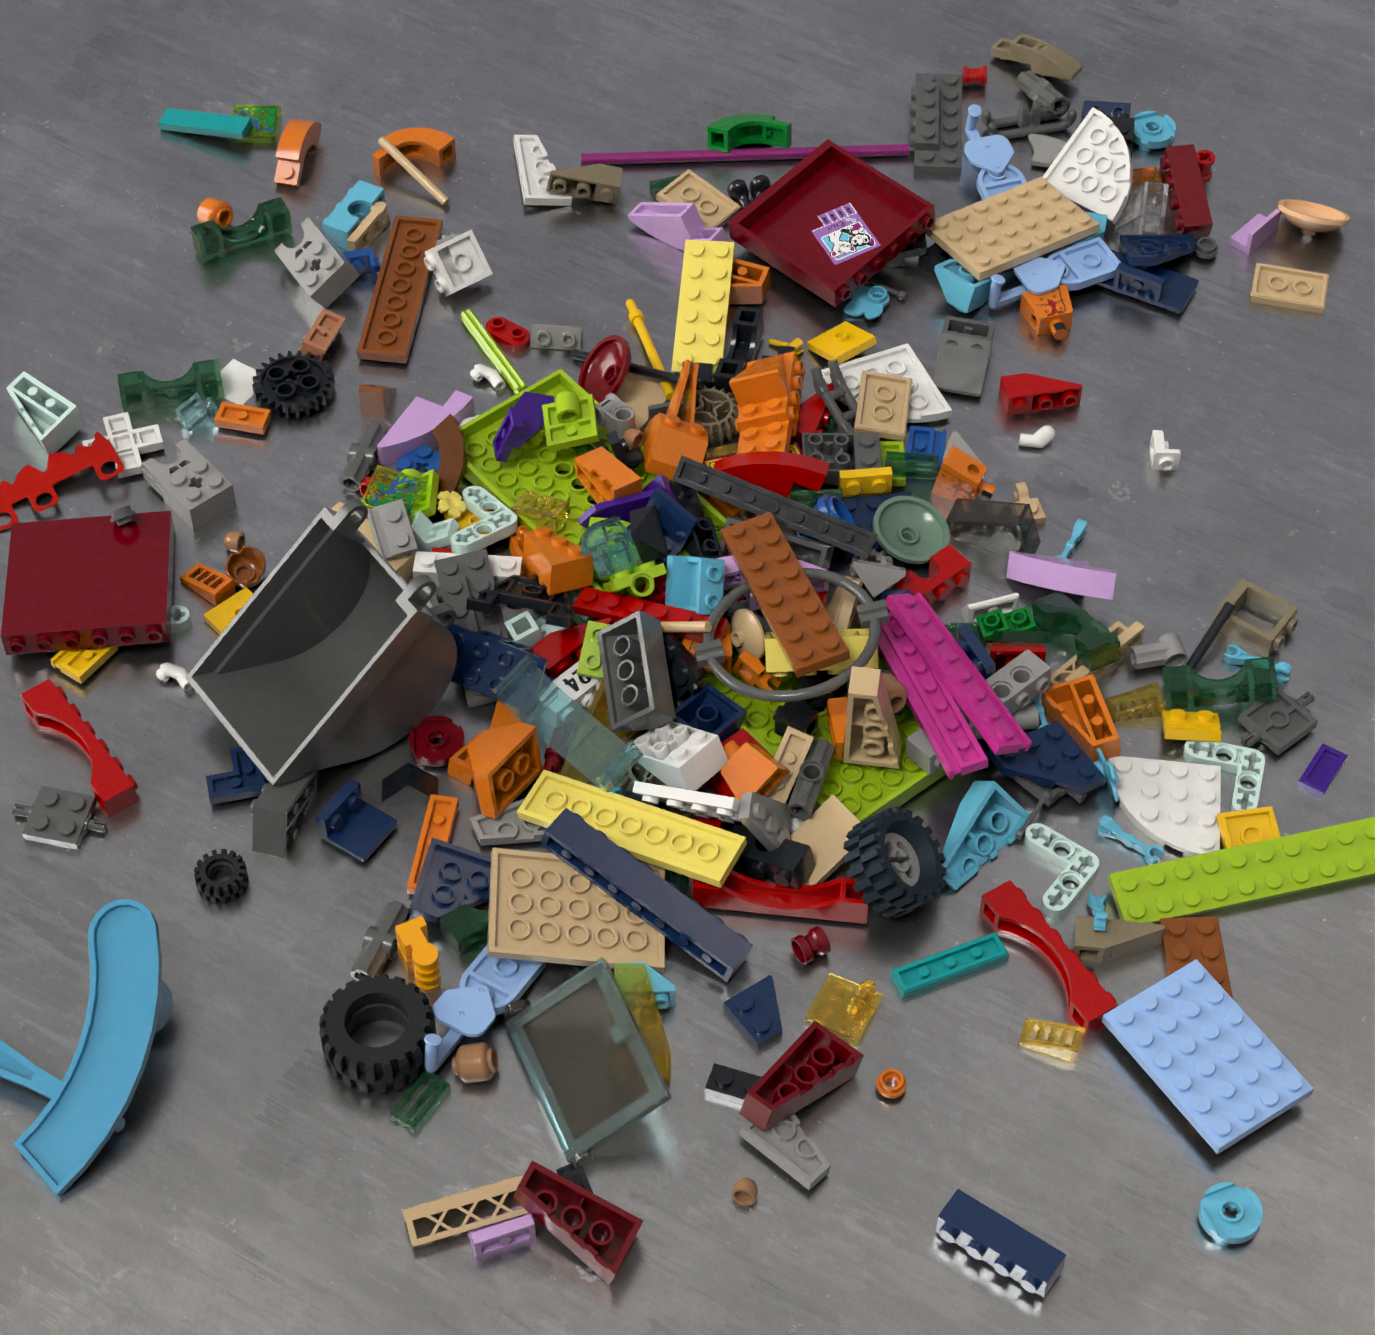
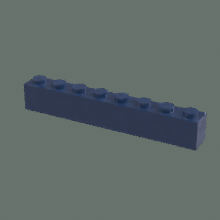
M565 808L545 830L540 845L724 981L728 982L747 959L753 945L748 942L745 936L730 929L719 917L711 915L696 900L688 898L680 892L673 883L665 881L654 873L650 866L642 864L631 856L627 849L619 847L609 840L605 833L596 830L586 823L579 814Z

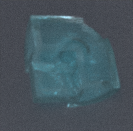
M611 517L595 522L582 535V556L591 553L593 565L598 572L599 578L643 564L631 537V530L625 528L620 522V517Z

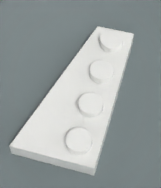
M514 134L513 144L524 205L571 206V196L546 191L550 171H556L553 163L549 162L548 154L538 135Z

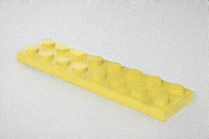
M543 770L517 810L519 819L548 828L560 813L567 808L571 812L579 814L586 823L596 830L605 833L608 839L616 845L627 849L635 859L719 888L723 886L747 845L746 837L547 770Z

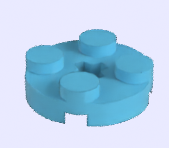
M1156 111L1140 112L1133 117L1135 118L1133 142L1138 145L1140 150L1150 151L1151 149H1160L1173 144L1176 124L1171 117L1165 114L1164 117L1158 116Z
M1222 1182L1210 1187L1204 1194L1198 1211L1203 1229L1213 1237L1216 1243L1223 1246L1240 1244L1252 1239L1260 1229L1263 1216L1262 1204L1257 1195L1252 1190L1246 1187L1245 1189L1234 1186L1235 1183ZM1225 1208H1229L1230 1211H1237L1238 1214H1236L1235 1218H1228L1224 1215Z

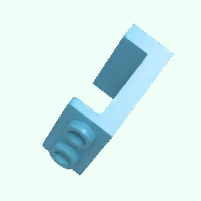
M667 555L665 605L695 611L697 614L710 615L716 605L723 599L725 560Z

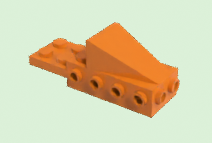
M795 351L747 362L746 369L729 380V385L738 403V419H735V427L738 434H740L737 454L757 451L789 452L791 437L796 436L805 374L804 364L802 360H798Z

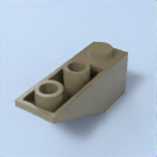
M593 164L550 171L546 191L616 204L621 188L622 168L604 164Z
M1076 916L1072 950L1078 954L1081 963L1102 965L1161 945L1165 925L1152 922H1130L1123 919H1106V932L1093 930V916Z

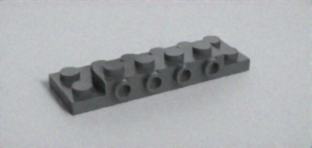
M916 73L915 87H911V101L915 102H911L910 116H915V118L911 117L910 132H915L910 134V147H914V173L961 175L962 75Z
M482 549L435 560L434 564L440 587L436 588L438 604H449L456 612L457 617L454 624L473 631L487 630L508 638L500 603H497L490 614L466 609L468 597L474 596L476 599L479 597L480 591L484 589L494 590L495 582L487 550ZM464 687L469 708L497 702L495 698Z

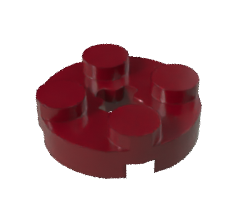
M446 716L427 717L421 720L419 726L413 727L409 734L410 752L414 756L416 763L420 766L440 767L449 765V759L465 746L462 727L460 725L458 727L452 722V719ZM434 738H440L442 743L432 744L431 742H434Z

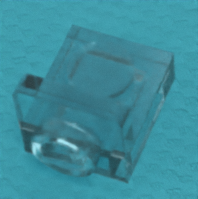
M196 392L174 412L184 428L190 432L208 416L214 420L217 414L215 410L218 407L210 397L205 399Z

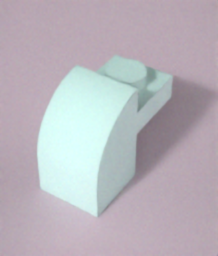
M421 510L408 516L418 551L432 552V547L442 548L451 545V536L457 532L459 523L454 518L433 524Z
M528 610L504 622L513 641L529 647L534 646L551 632L566 629L547 625L546 615L534 621Z

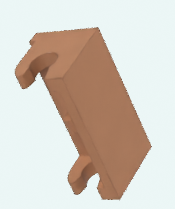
M323 308L302 341V356L311 352L315 357L319 355L320 361H322L323 355H325L336 335L340 333L346 318Z

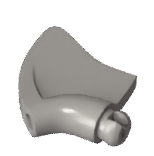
M1029 134L1028 142L1034 153L1031 165L1050 167L1066 145V142L1046 135Z

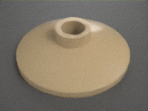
M743 608L735 611L730 621L731 641L739 656L746 650L760 660L765 652V635L759 619L749 609Z

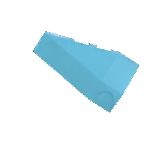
M949 259L935 265L934 271L946 301L955 306L956 310L968 313L979 308L989 300L991 276L979 281L955 259ZM1014 267L998 273V275L1003 276L1005 279L1002 287L1016 276Z
M974 781L957 810L942 850L945 861L941 863V866L946 868V876L942 877V879L946 881L945 884L952 890H957L979 871V867L988 859L996 857L1002 847L1006 844H1011L1017 839L1015 838L1016 833L1030 816L995 781Z

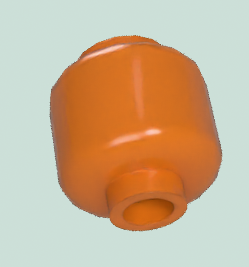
M209 197L204 199L198 208V221L208 229L223 231L230 226L233 220L232 207L227 202L217 198Z

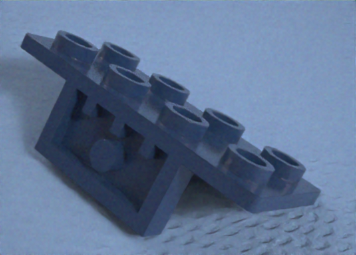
M1111 250L1121 263L1116 268L1114 278L1097 283L1096 285L1179 314L1183 312L1198 286V279L1158 265L1148 266L1147 269H1136L1129 265L1123 253Z
M453 623L448 630L456 642L457 661L451 681L525 711H532L546 669L547 659L533 654L534 648L487 630L473 631Z

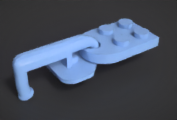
M973 104L968 108L965 134L969 141L964 146V152L972 165L982 168L977 179V190L982 200L1027 183L1018 168L1008 164L1013 157L1014 150L1006 137L991 135L981 138L976 124L982 109L979 105Z
M1097 237L1054 252L1047 259L1036 257L1015 266L1014 273L1023 284L1019 287L1001 292V287L1005 283L1004 277L998 274L992 275L988 304L992 310H998L1020 302L1022 292L1029 291L1033 294L1041 295L1056 290L1059 285L1063 284L1067 285L1068 291L1079 290L1114 278L1116 268L1121 262L1101 237Z
M486 946L461 976L459 988L446 990L433 1005L434 1018L451 1029L443 1039L436 1034H427L424 1037L426 1043V1071L431 1074L434 1073L465 1036L478 1037L484 1034L495 1021V1015L510 1010L546 967V962L487 957Z

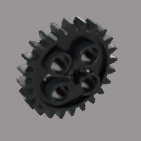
M288 351L285 357L278 353V359L275 360L269 357L270 364L262 362V369H256V376H253V393L255 394V400L260 402V407H267L271 412L275 410L276 416L285 412L286 418H289L291 413H295L297 417H300V412L303 411L310 415L309 409L311 408L319 411L318 404L326 406V399H331V392L335 391L332 367H328L326 360L320 361L319 355L312 359L311 352L302 356L301 351H298L296 355H292L291 351Z

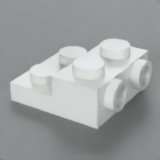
M472 229L424 252L426 255L424 257L425 266L429 271L433 270L437 278L435 286L440 293L444 292L445 296L451 295L493 274Z

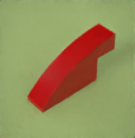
M757 451L722 458L715 462L713 468L788 497L794 482L819 492L826 478L830 463L796 453Z

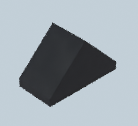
M409 762L382 780V806L428 804L430 795H438L439 793L438 777Z

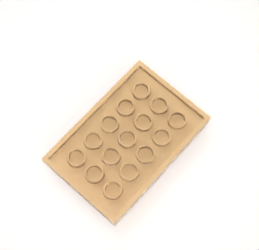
M1039 177L936 218L932 228L926 230L925 234L977 280L981 281L994 274L1099 232V223L1047 180Z
M502 848L492 849L487 957L615 969L614 963L645 962L658 973H663L665 968V936L552 853ZM642 863L650 866L654 873L665 880L664 868L650 863Z

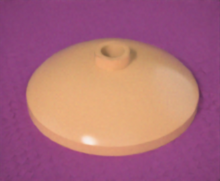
M1283 199L1278 204L1281 214L1291 224L1301 228V232L1307 235H1315L1316 232L1338 230L1348 225L1350 221V216L1346 213L1319 203Z

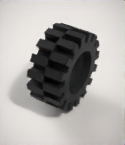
M216 849L212 850V856L209 857L207 853L204 854V861L199 859L197 867H194V877L200 896L203 895V899L206 901L211 899L212 904H217L218 900L221 901V905L226 904V899L229 898L232 903L236 901L235 895L241 897L244 894L243 890L248 888L247 882H249L245 861H243L240 854L236 857L235 851L231 850L227 854L226 849H221V853L217 854ZM221 871L232 873V876L223 882H214L210 879L214 874Z

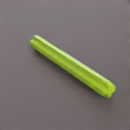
M471 309L463 311L461 313L462 322L515 394L526 389L527 384L475 313Z

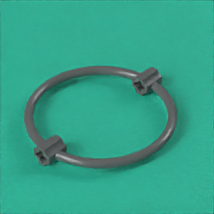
M803 568L808 579L825 581L842 587L861 602L862 605L857 606V612L861 628L870 627L869 637L862 653L855 662L834 678L818 685L798 690H765L747 685L731 676L720 664L726 662L721 639L714 640L716 627L726 610L739 598L751 592L746 582L729 592L716 605L707 620L712 624L711 631L703 633V643L693 645L698 668L709 666L713 674L730 689L744 696L762 701L793 702L824 695L850 681L852 666L865 667L873 657L880 639L881 624L890 623L885 599L873 602L863 588L837 573L821 569Z

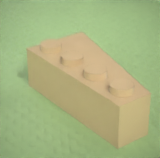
M852 666L848 691L843 762L899 769L902 739L881 669Z

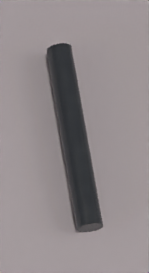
M1225 602L1184 666L1183 670L1185 672L1193 674L1235 609L1233 604Z

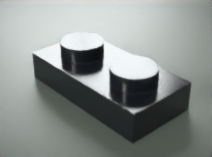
M714 1063L705 1086V1094L743 1105L747 1092L758 1082L761 1076Z

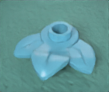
M867 286L859 287L851 294L850 298L852 300L844 308V312L854 317L864 315L868 320L875 319L883 313V307L889 303V294L882 286H873L871 288Z
M1096 748L1098 757L1097 761L1093 763L1106 777L1105 782L1115 802L1119 801L1116 786L1120 784L1118 774L1110 760L1105 759L1102 750Z

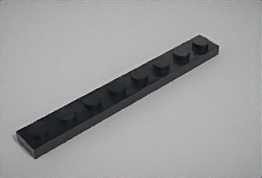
M681 456L672 478L675 482L754 514L762 515L771 512L776 522L868 560L878 538L876 533L685 456Z

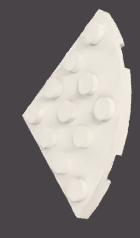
M1092 108L1045 172L1043 178L1078 207L1091 213L1108 215L1107 222L1115 225L1130 195L1133 177L1132 159L1126 141L1118 128L1106 115Z
M908 343L839 364L846 385L857 402L862 370L912 378L907 423L938 421L950 418L952 415V409ZM825 368L821 371L826 385L831 383V373L829 368ZM843 398L838 399V401L846 405Z
M1125 756L1109 758L1120 780V784L1116 786L1120 801L1119 806L1128 819L1148 838L1162 847L1168 845L1184 852L1183 856L1185 857L1220 850V832L1216 816L1220 813L1221 766Z
M638 781L634 782L632 792L643 796V802L655 805L662 802L667 806L678 808L682 812L693 814V817L700 819L718 818L717 820L728 824H734L735 821L741 822L738 819L741 800L734 797Z

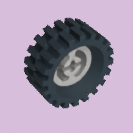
M890 807L853 826V830L849 831L846 835L849 840L844 842L843 848L849 852L843 856L844 863L850 864V869L846 872L848 877H853L856 882L853 885L856 893L861 891L864 894L861 898L866 905L872 902V910L876 913L883 911V916H894V918L934 901L935 898L940 896L942 893L940 889L944 888L946 883L942 879V877L946 876V868L941 866L945 858L943 853H938L937 848L940 847L938 839L933 841L930 836L933 831L929 826L925 828L922 826L923 819L920 816L912 818L913 811L909 809L902 811V807Z

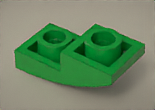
M1029 606L1003 614L1002 609H998L976 617L985 641L1013 639L1038 632Z

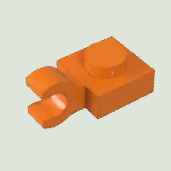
M746 650L738 657L733 667V670L751 686L757 685L761 689L773 690L767 683H772L777 688L782 683L780 677H774L772 673H765L766 668L762 665V662Z

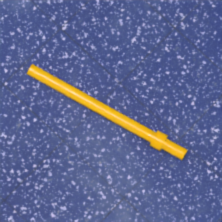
M633 299L627 300L625 304L629 311V320L632 326L636 327L653 368L665 371L645 326V317L642 311L638 309ZM659 380L667 400H671L674 393L671 383Z

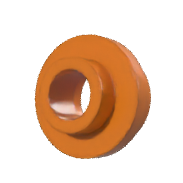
M887 1069L877 1077L876 1088L883 1097L889 1099L898 1098L906 1090V1079L896 1069ZM892 1083L895 1084L896 1087H889L887 1086V1084Z

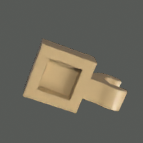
M1025 482L1016 483L1014 486L1017 492H1013L1016 502L1012 504V511L1020 529L1045 524L1046 516L1038 498H1029L1028 487Z

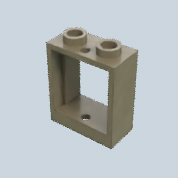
M1243 578L1240 579L1215 610L1213 617L1214 621L1225 602L1233 604L1235 609L1219 633L1266 658L1274 650L1278 651L1281 648L1285 635L1287 633L1292 634L1299 621L1296 619L1297 606ZM1244 603H1247L1280 621L1270 633H1267L1236 617L1235 614Z

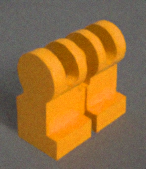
M419 916L395 926L398 957L407 974L414 973L415 984L419 987V991L432 993L441 985L439 955L437 948L428 941L427 924L423 916Z

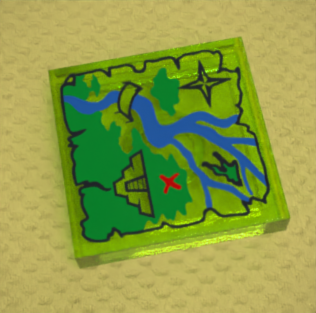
M234 105L233 116L250 117L253 124L244 139L229 138L230 142H277L281 117L280 105Z
M377 465L361 502L370 510L377 508V506L403 499L411 524L427 487V480Z

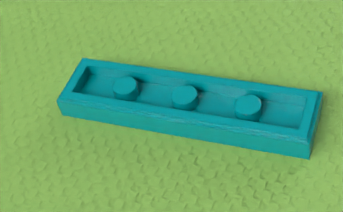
M171 108L166 109L158 122L160 130L244 139L253 124L250 117Z
M993 932L890 970V977L902 999L1004 962L1009 959V953L997 932Z

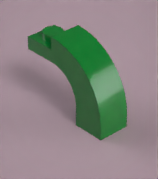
M735 115L722 118L707 126V149L729 153L740 145L751 143L767 144L782 148L791 146L792 123L775 120V116Z

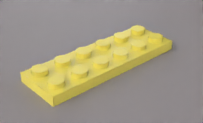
M685 240L671 373L681 372L683 361L685 362L688 359L691 362L713 364L714 374L720 358H724L735 242Z

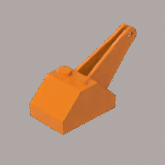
M688 359L685 360L681 368L679 380L666 415L659 412L648 422L644 430L645 471L657 476L662 474L671 481H673L672 478L681 456L703 463L708 445L707 429L698 423H694L699 363L694 362L690 369L691 361ZM686 386L682 417L680 419L679 417H677V414Z
M497 700L489 730L482 731L467 746L471 775L481 814L496 819L539 776L543 769L536 726L521 722L518 707Z

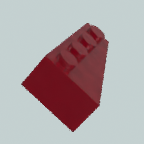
M1194 144L1168 146L1165 148L1163 157H1160L1158 177L1174 221V229L1178 234H1192L1194 239L1209 237L1213 222Z
M814 1021L747 1092L739 1114L764 1132L855 1077L864 1055L817 1021Z
M533 1160L513 1196L516 1202L609 1286L644 1221Z

